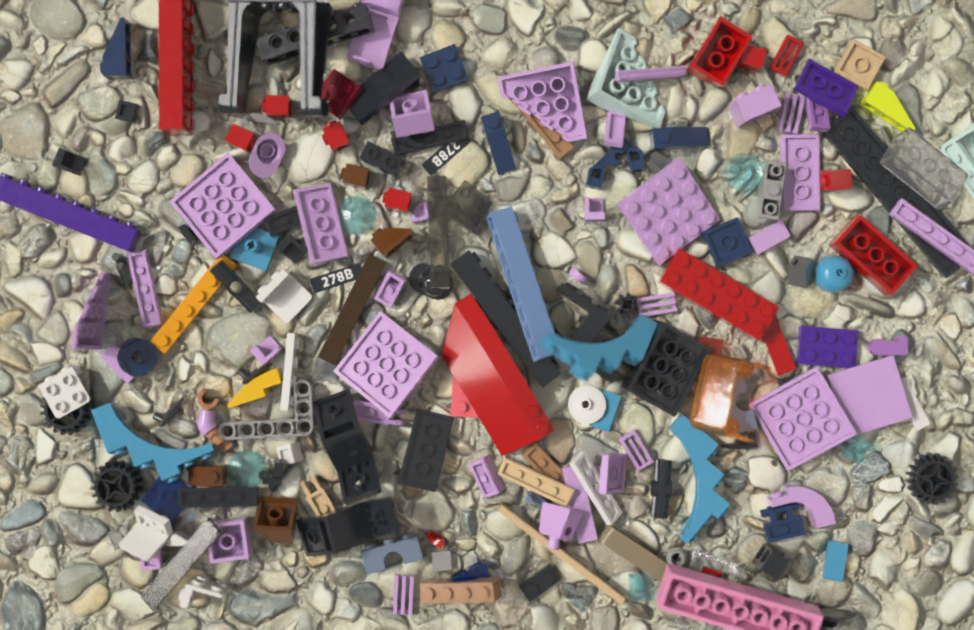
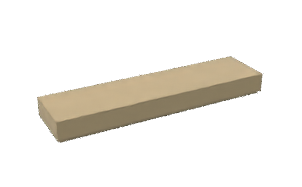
M507 456L504 458L497 474L564 507L569 506L575 492L574 488Z

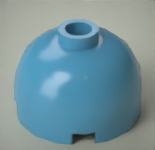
M829 255L821 258L814 268L815 283L825 292H841L847 289L854 279L853 266L846 258L840 255Z

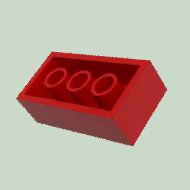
M861 214L853 216L828 244L838 255L846 258L853 268L884 296L893 295L918 267L917 264Z

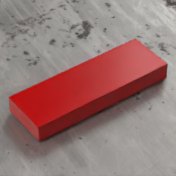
M775 316L762 338L776 374L780 376L796 370V366Z

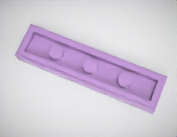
M141 250L128 253L127 257L143 328L162 325L164 323L148 251Z
M571 466L562 467L565 484L575 489L570 501V507L582 512L576 528L578 543L598 540L588 494Z

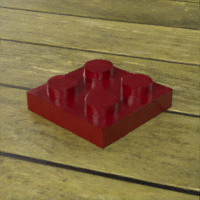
M333 69L323 82L321 99L329 101L328 112L341 120L363 89L342 73Z

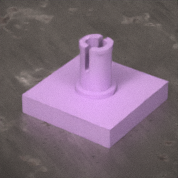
M602 454L601 466L594 465L600 475L599 494L607 495L624 492L627 454Z

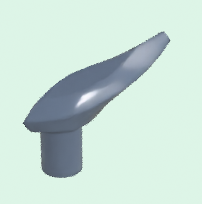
M527 491L528 496L525 498V502L527 504L533 502L542 509V503L546 501L539 494Z

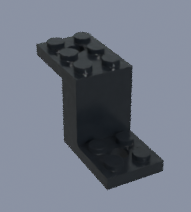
M562 282L556 291L586 311V314L568 340L592 344L611 317L608 314L609 310L601 304H597V306L593 304V299L585 293L581 295L575 291L577 288L569 282L565 284ZM597 367L595 373L606 381L613 383L616 379V376L613 375L614 371L609 374Z
M350 389L314 401L321 444L337 471L345 506L382 493L373 449L358 422ZM364 479L361 484H356L357 481Z
M391 497L361 500L323 515L296 519L306 556L337 555L373 539L392 538L402 535L401 525L395 512V504Z

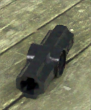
M222 259L209 270L249 313L261 304L256 298L255 293ZM233 282H239L242 286L240 290L234 291L230 285Z
M655 459L654 479L651 481L650 490L652 496L651 517L665 519L668 518L669 498L672 496L673 488L671 481L672 460Z

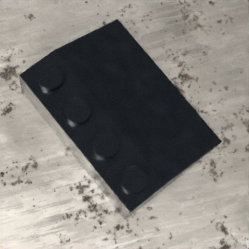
M657 320L656 323L658 324L644 358L635 366H631L620 387L676 417L712 349L669 324Z

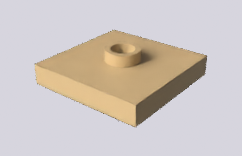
M852 39L834 72L855 83L860 89L868 91L886 56Z

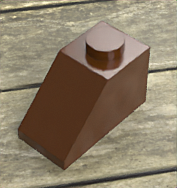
M227 464L193 465L188 467L189 485L208 487L227 484Z

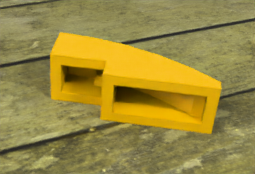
M273 369L253 379L227 404L228 408L268 396V387L283 383L281 369Z

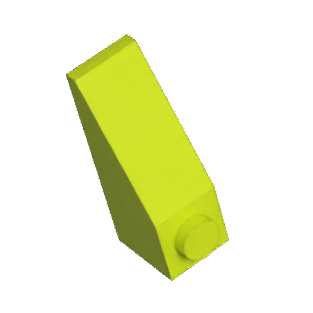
M878 81L871 85L859 105L905 135L913 133L915 127L895 93L890 90V87Z

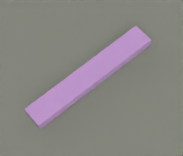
M899 199L888 215L974 275V249L904 199Z

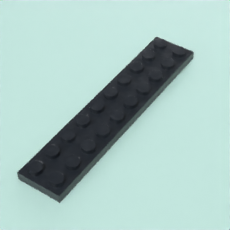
M852 106L844 117L839 116L830 123L831 128L828 132H821L888 213L891 212L898 200L902 198L971 247ZM895 220L943 277H947L960 266Z

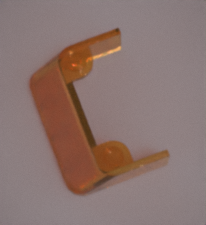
M711 353L706 355L703 360L690 415L691 426L694 429L753 443L754 439L738 435L740 424L736 418L729 417L737 379L745 380L750 378L753 369L770 371L771 367Z

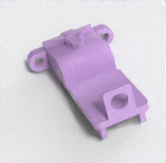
M404 0L361 1V4H365L370 10L375 32L351 40L347 53L349 62L379 71L384 68Z

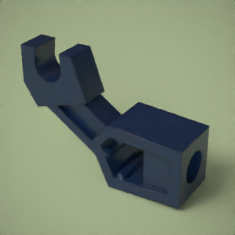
M624 137L623 147L619 149L627 152L625 158L630 172L635 173L645 170L642 150L636 148ZM629 154H638L639 159L631 161Z
M615 147L608 149L607 154L592 167H589L585 187L599 190L605 174L604 168L607 165H620L621 160H616L614 155H622L624 150ZM595 170H600V178L591 177V173Z

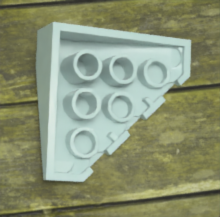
M618 28L591 83L586 100L602 109L625 115L627 118L655 128H660L666 111L663 105H658L655 98L658 92L653 80L616 82L615 73L617 71L647 68L643 56H638L634 47L638 44L635 37Z

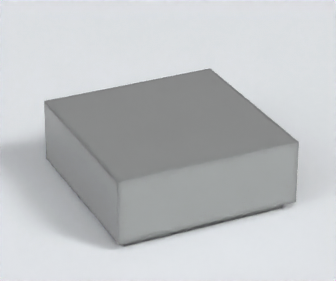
M451 549L431 551L433 572L452 570Z

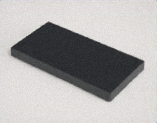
M400 51L385 64L382 70L375 72L360 85L363 91L349 110L357 121L363 125L421 77L420 73Z
M417 408L398 484L436 492L454 417Z

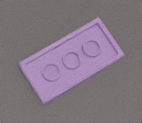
M820 134L780 135V162L787 163L781 211H820Z
M331 182L294 189L293 194L310 264L314 265L349 257Z

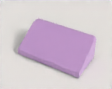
M490 455L469 463L484 499L499 494L505 489L501 477L497 475L498 471Z

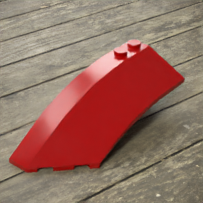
M470 293L455 302L441 356L502 456L536 442L553 432V426L472 294Z

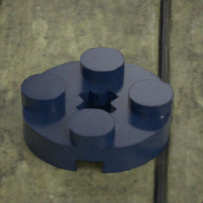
M131 338L121 345L117 361L124 373L131 377H140L150 373L156 366L157 351L150 341ZM134 353L143 355L141 361L132 360Z

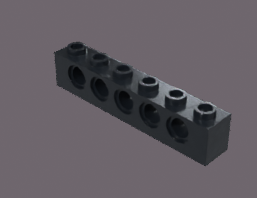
M355 4L349 9L336 10L331 14L330 28L334 24H336V28L332 31L329 29L328 46L375 32L370 10L365 4ZM351 19H354V22L351 25H348V22ZM300 22L297 26L283 27L278 32L265 33L262 37L256 38L260 57L264 63L269 66L300 56V39L294 42L295 38L300 36ZM282 42V45L277 48L278 43Z

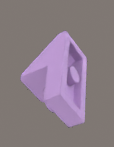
M389 269L374 299L391 308L400 291L405 286L406 279Z

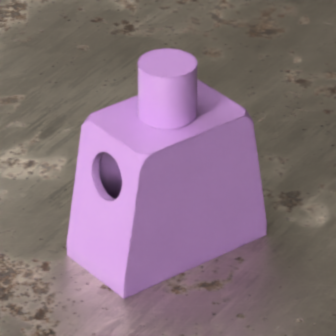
M546 502L542 503L539 532L549 536L547 548L558 550L561 539L567 541L573 539L582 515L581 511Z

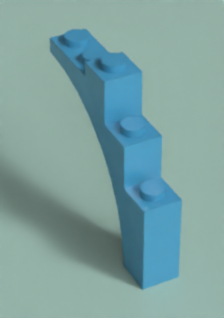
M641 314L632 322L624 335L615 340L596 344L574 342L548 331L540 340L538 346L547 353L553 354L562 362L571 365L569 373L573 374L577 379L586 382L595 374L597 367L611 374L619 367L622 359L633 366L638 364L644 358L658 323Z
M108 403L91 410L107 453L118 456L125 453V449H128L134 467L141 468L142 470L153 466L152 462H154L161 481L172 483L179 480V476L183 475L182 466L188 468L195 464L194 461L202 459V461L213 457V453L217 452L212 443L189 449L159 447L141 439L130 430L121 419L115 405Z
M679 414L668 429L680 440L687 451L695 476L693 508L687 523L678 535L688 544L689 541H694L698 536L697 531L709 523L711 515L717 519L720 516L723 517L728 512L730 504L713 490L714 487H718L722 483L724 473L707 460L708 457L712 458L716 454L719 444L688 418Z

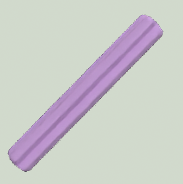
M685 66L621 70L615 73L616 82L677 78L684 77L687 71Z

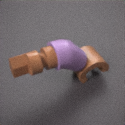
M204 388L197 396L199 405L203 407V410H200L198 429L203 436L205 435L208 439L211 438L213 440L211 443L215 447L218 446L223 452H226L233 445L229 440L220 437L218 424L215 422V411H212L220 399L215 398L211 404H207L203 399L205 393H207V389Z

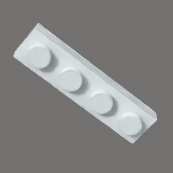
M287 333L280 410L288 411L291 410V406L295 405L293 387L297 382V376H294L295 368H298L299 357H296V352L300 348L301 343L298 333Z
M585 451L579 452L569 464L606 525H612L623 512L612 494H599L600 475Z

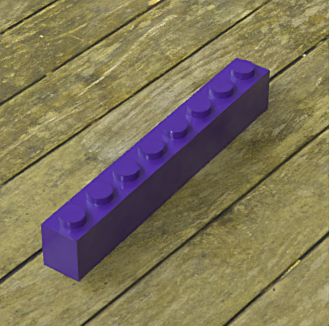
M1 173L0 201L125 251L134 252L142 231L136 229L137 225L126 222L124 225L119 223V218L109 214L108 217H104L99 210L94 208L86 210L83 208L84 204L72 201L71 204L65 201L66 197L56 193L54 196L48 194V190L37 186L36 189L30 187L31 183L19 179V182L12 180L13 176Z

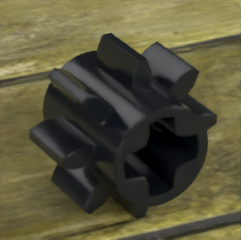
M626 293L625 298L622 295H618L619 302H614V304L618 305L616 312L623 311V316H626L628 311L633 315L634 311L632 309L639 307L634 303L636 297L630 298L629 293ZM623 300L630 301L629 309L622 307L624 304Z

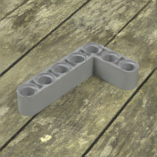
M303 379L294 385L295 418L229 421L219 427L220 437L225 440L307 436L311 434L316 428L313 383L308 379ZM302 383H306L308 385L309 389L307 393H302L300 391V385ZM303 402L308 403L310 407L308 412L301 410ZM304 421L310 424L308 432L304 431L301 427ZM284 422H287L291 425L290 432H285L283 430L282 426ZM265 423L271 425V433H266L264 431L263 427ZM246 424L252 427L253 431L251 434L245 432L244 427ZM227 425L233 428L232 435L226 433L225 428Z

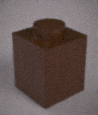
M346 163V167L341 170L340 179H343L342 182L345 185L367 189L371 170L366 167Z

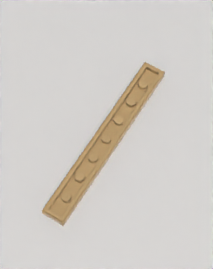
M504 503L498 506V512L547 548L549 537L541 534L537 528ZM559 546L558 550L547 548L619 604L624 602L625 597L620 591Z

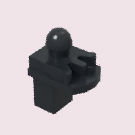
M275 458L273 471L262 470L258 473L262 484H268L271 492H275L278 486H281L285 459Z

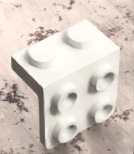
M283 269L282 271H276L272 275V281L268 285L264 284L257 291L259 294L256 298L261 303H265L285 323H289L312 300V295L287 270Z
M69 365L61 370L62 373L44 379L45 382L38 386L56 418H62L91 400L79 378V375L84 373L80 366L73 367Z
M138 506L134 510L138 523L120 541L119 547L130 554L149 561L171 538L173 530L168 517L158 515L150 508Z
M195 575L186 584L185 588H182L179 595V600H181L179 607L187 609L196 600L198 592L224 598L230 592L231 586H228V583L222 580H216L215 582L209 580L208 576Z

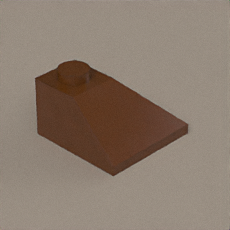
M379 228L372 234L371 242L382 256L387 259L416 234L411 228H384L383 230Z
M259 497L252 527L253 531L273 543L293 544L296 532L298 500L293 498Z

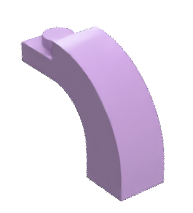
M798 484L782 485L784 493L782 491H775L771 493V496L766 497L767 504L771 507L792 502L804 504L809 512L811 523L816 528L836 524L833 511L825 498L805 486Z

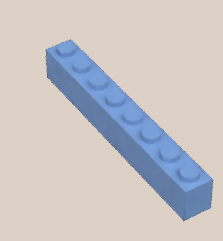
M512 207L492 211L487 215L486 220L533 362L553 357V354L547 353L538 346L540 340L548 331L554 334L555 328L548 316V306L542 298V288L536 280V270L530 262V252L524 244V234L518 226V216Z

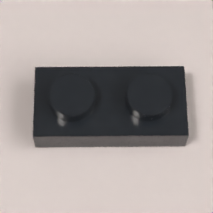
M297 206L264 219L270 237L301 225Z
M548 563L518 586L529 602H531L559 582L561 578L551 564Z

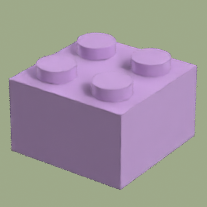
M763 84L756 87L749 95L747 92L736 96V99L732 100L733 103L728 109L736 127L739 128L773 113L781 107L773 85L771 84L766 87Z
M427 90L398 95L390 102L392 121L397 138L435 130Z
M248 516L210 521L205 525L210 564L249 559L253 555Z

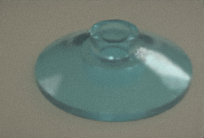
M741 153L733 156L727 162L724 175L731 188L740 192H747L760 184L763 177V168L756 157ZM740 170H743L745 172L744 177H741L739 175Z
M352 196L345 199L338 209L341 226L350 233H364L375 222V208L368 199L362 196ZM354 211H359L357 218H354L352 215Z
M242 450L235 453L227 466L230 480L238 487H254L262 481L258 477V473L262 470L266 471L263 458L252 450ZM243 466L248 468V473H243Z

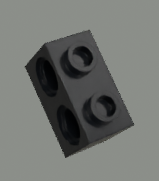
M370 141L367 142L359 157L362 162L394 178L397 177L404 163L402 157Z
M763 543L751 562L758 569L777 581L789 560L784 557L786 553L773 544L768 546Z

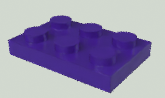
M809 58L793 90L844 117L851 106L859 86Z
M799 326L796 364L842 368L856 366L859 330Z

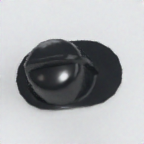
M423 263L413 267L409 273L411 287L420 294L440 300L446 298L452 292L453 280L442 269Z

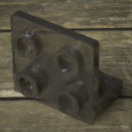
M464 180L442 211L468 232L479 236L483 230L478 227V224L493 202L472 184Z

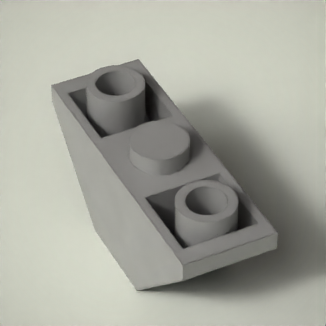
M766 161L759 181L757 195L758 218L779 220L786 162Z

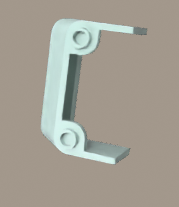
M973 122L945 142L941 147V153L974 199Z

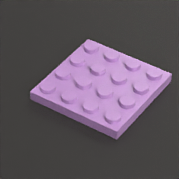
M229 152L169 201L217 260L264 222L265 218L277 211Z
M676 158L616 203L657 265H661L673 256L677 249L685 247L720 220L681 158Z
M380 311L333 372L392 419L438 360L439 356Z
M817 366L748 403L787 471L857 434Z

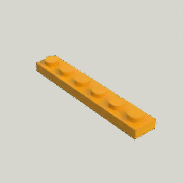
M225 254L220 259L215 260L151 339L150 342L163 354H167L222 286L221 282L209 270L221 259L233 271L238 266Z

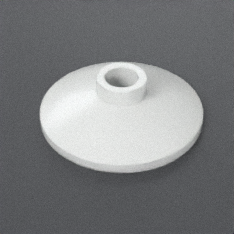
M589 385L578 387L569 397V412L580 423H594L604 415L606 399L603 393L596 387ZM584 401L589 402L588 408L583 407Z

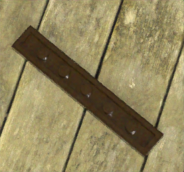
M368 255L318 356L319 358L333 365L337 364L386 262Z

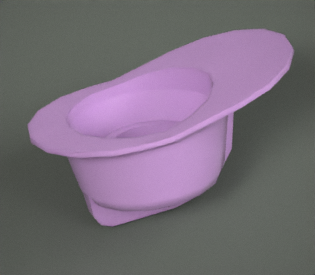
M265 133L259 137L254 145L249 158V167L257 177H270L279 167L285 153V142L278 134Z

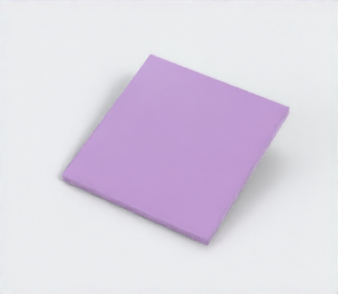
M894 355L826 375L830 389L856 431V435L913 418Z

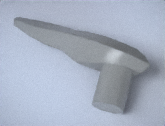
M245 113L242 115L241 123L244 126H247L250 122L278 126L276 121L259 113Z

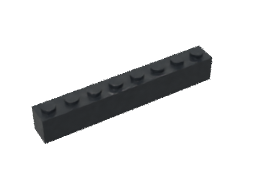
M468 250L453 261L451 266L543 388L561 374L559 372L561 369L560 365L555 359L551 361L550 358L533 362L519 317L513 310L515 305L510 298L505 299L501 294L504 290L498 282L495 284L492 282L490 271L486 267L482 268L479 262L481 260L475 252L471 254Z

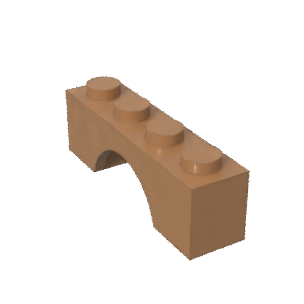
M483 577L470 581H448L446 578H431L419 584L421 603H494L502 597L500 577Z

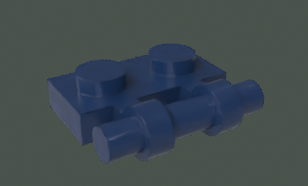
M798 502L776 507L767 506L766 509L759 510L761 517L769 516L770 520L762 523L766 542L770 543L806 535L802 516L793 515V510L799 509ZM786 513V518H776V514Z

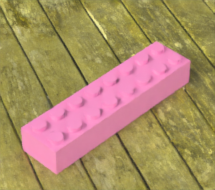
M667 563L656 595L658 609L731 630H819L823 619L818 606Z

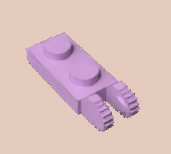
M353 400L359 421L404 426V421L390 419L371 402ZM400 408L397 414H406V409Z

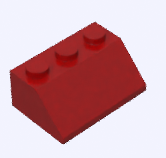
M720 16L711 27L686 71L702 81L723 87L753 36Z

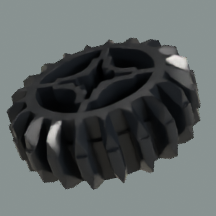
M45 397L42 398L46 402L45 404H40V407L44 408V411L40 412V414L46 417L42 421L49 422L47 428L53 427L54 433L60 431L61 435L66 433L72 435L74 431L76 433L80 432L81 427L86 428V422L92 420L88 415L92 414L89 407L94 406L93 403H86L81 406L80 413L76 409L62 418H56ZM67 417L69 420L72 419L74 423L69 425L62 423L60 420Z
M927 452L926 456L920 454L919 460L914 458V465H908L911 471L905 472L906 475H909L905 482L910 483L906 488L910 491L913 490L911 495L917 497V500L920 502L924 500L925 504L932 503L934 505H938V501L945 503V497L948 499L952 498L950 492L955 493L956 490L953 487L954 485H959L958 482H955L959 475L954 474L958 469L952 467L953 462L947 461L946 456L942 455L940 457L939 453L932 454L930 452ZM930 464V466L927 467V470H926L925 472L921 473V471H922L927 465ZM939 466L944 472V478L940 474L941 469H939ZM933 476L934 478H937L939 480L933 479V481H931L930 479H927L925 477ZM919 479L923 481V488H925V491L922 490L919 483ZM939 485H942V487L938 491H936L937 487Z
M113 460L112 463L108 461L105 463V466L101 465L98 467L99 471L93 473L96 478L91 479V482L95 485L91 486L90 490H95V493L91 497H98L96 504L102 502V509L108 507L109 512H112L114 509L116 512H120L122 509L128 510L129 506H134L135 501L140 500L138 494L143 493V490L139 486L144 485V482L138 481L142 475L135 474L138 468L131 469L132 463L126 465L125 460L120 461V463L118 460ZM111 471L121 472L116 478L107 476ZM127 478L130 482V487L126 483ZM118 482L120 488L117 490L115 488V486L117 485H114V483ZM104 485L107 487V494L105 492ZM117 494L127 496L123 501L113 500V497L117 496Z

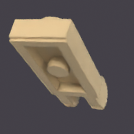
M315 474L311 476V481L317 491L312 493L305 480L300 482L316 516L336 510L335 505Z

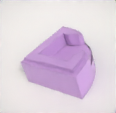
M426 200L420 202L414 209L412 223L431 219Z

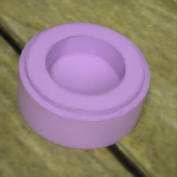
M574 267L569 272L581 284L588 280Z

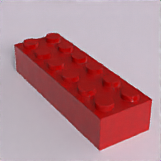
M680 248L671 257L657 281L658 284L755 341L762 339L780 308Z

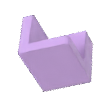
M585 197L584 222L604 221L603 199Z
M269 336L260 345L253 347L250 352L262 365H266L283 349L272 336Z
M162 549L149 561L140 558L141 570H157L166 566V561H162Z

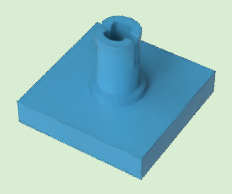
M256 227L234 246L230 258L267 272L281 236L275 235L270 237L268 231Z

